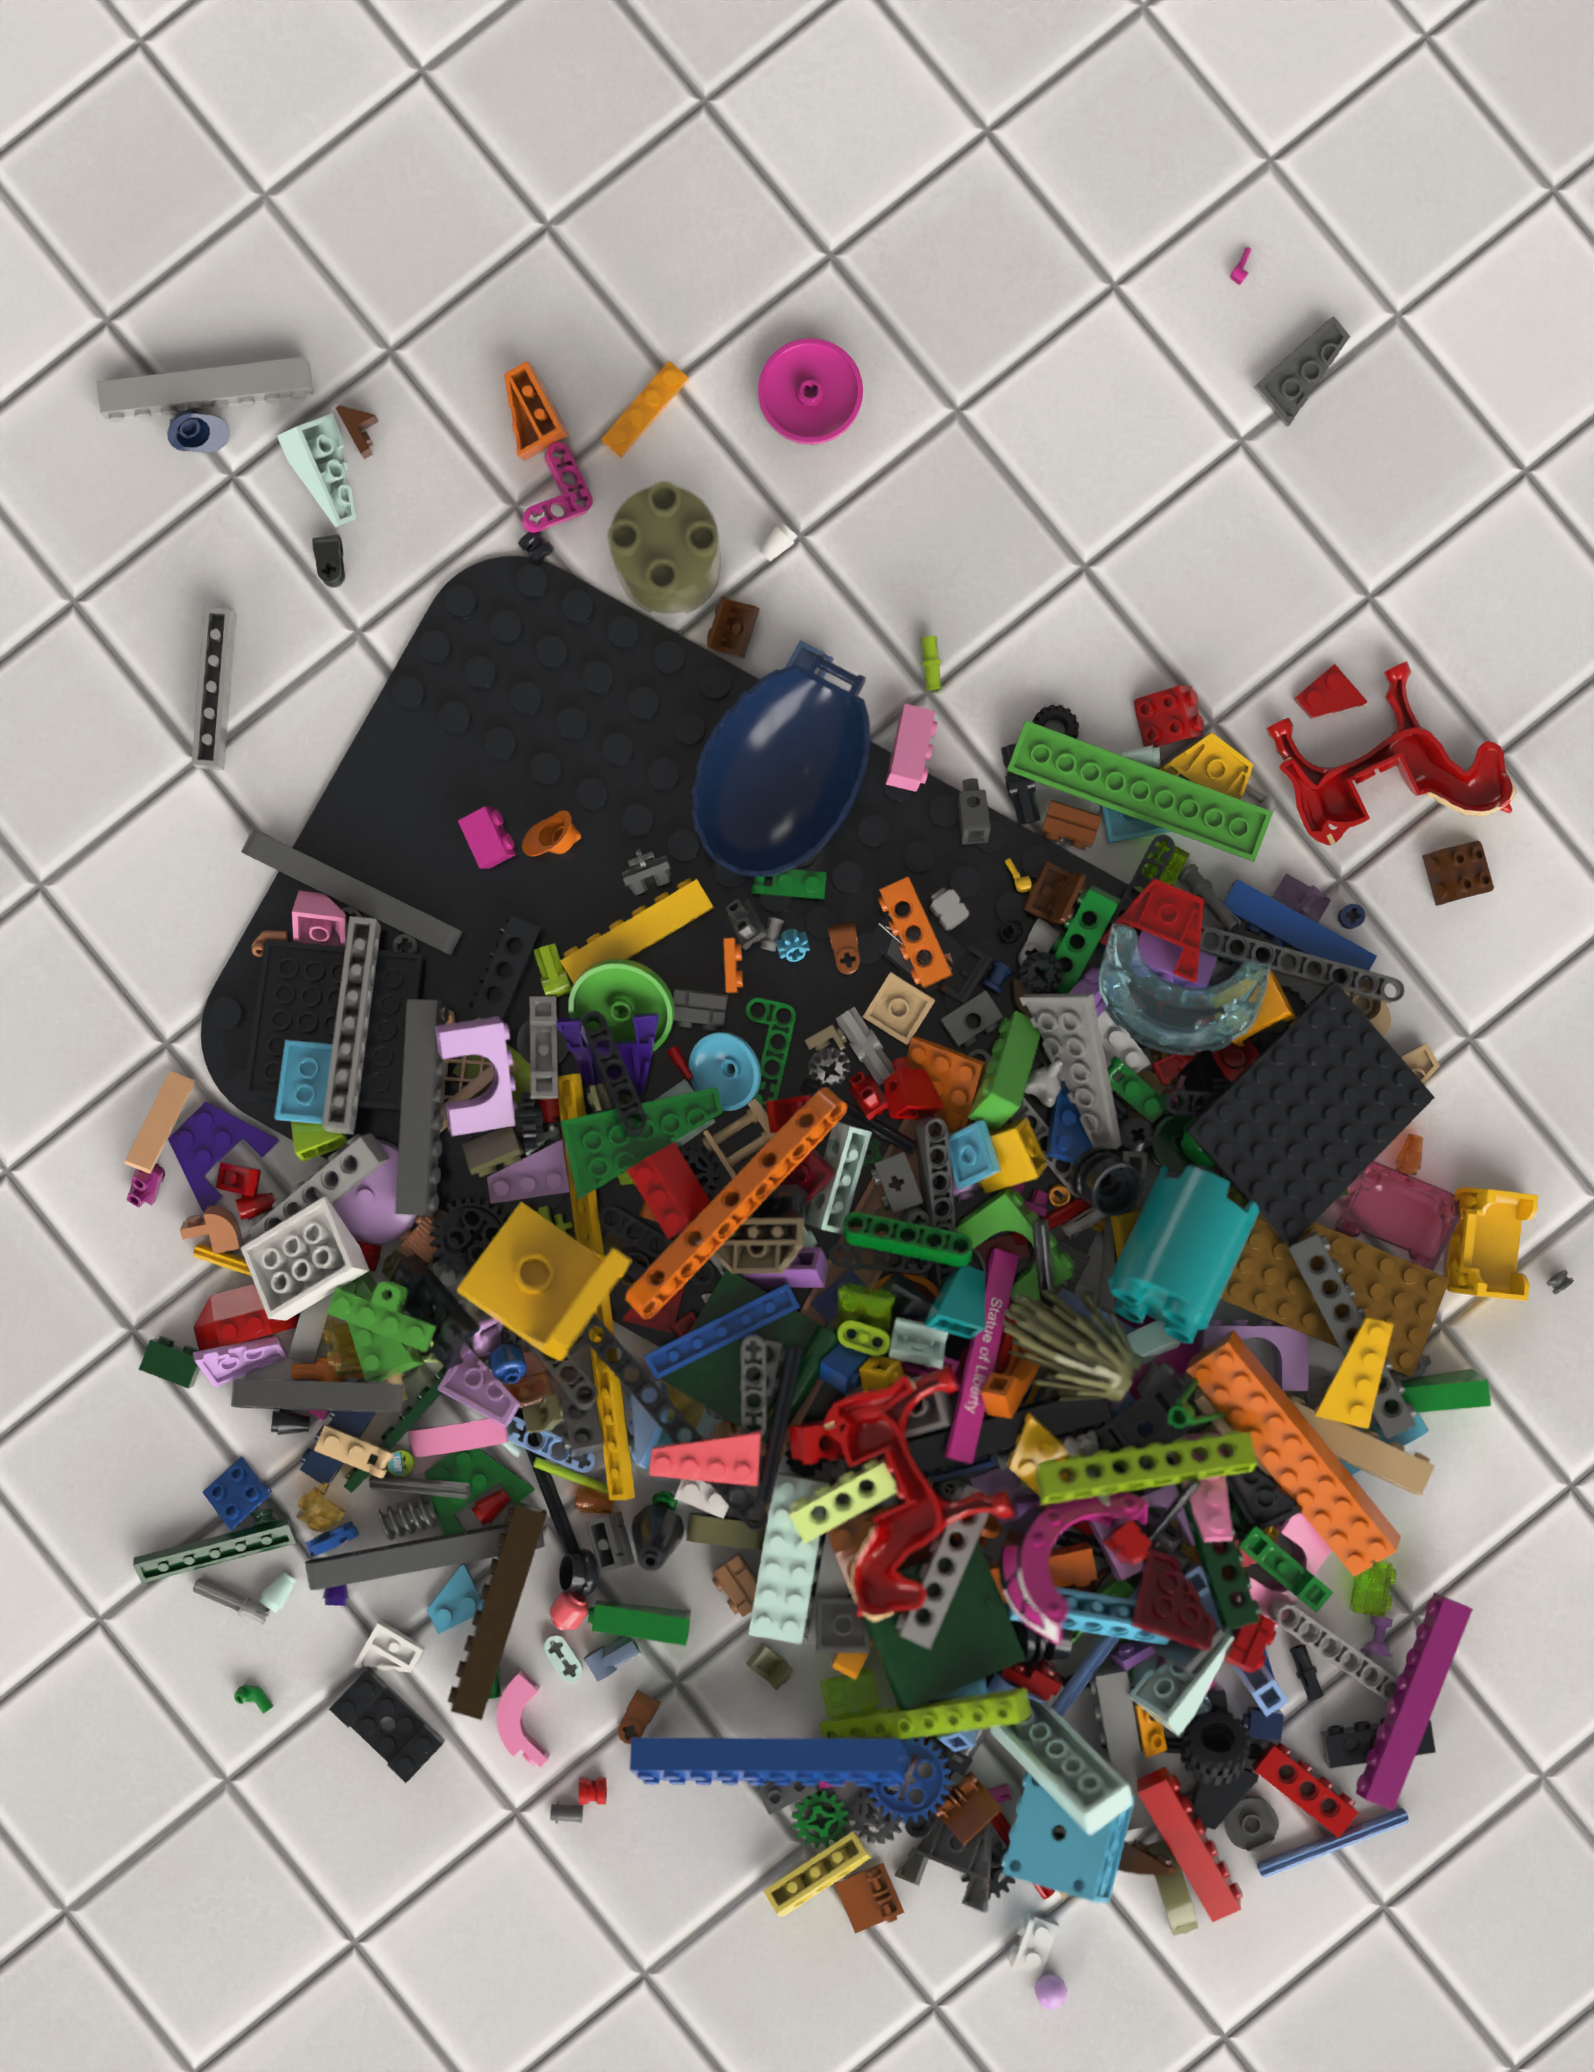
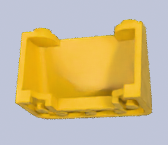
M1459 1187L1455 1191L1452 1201L1445 1277L1450 1278L1447 1286L1448 1291L1474 1296L1528 1301L1530 1284L1524 1274L1517 1273L1522 1220L1528 1221L1534 1218L1538 1210V1195L1470 1187Z

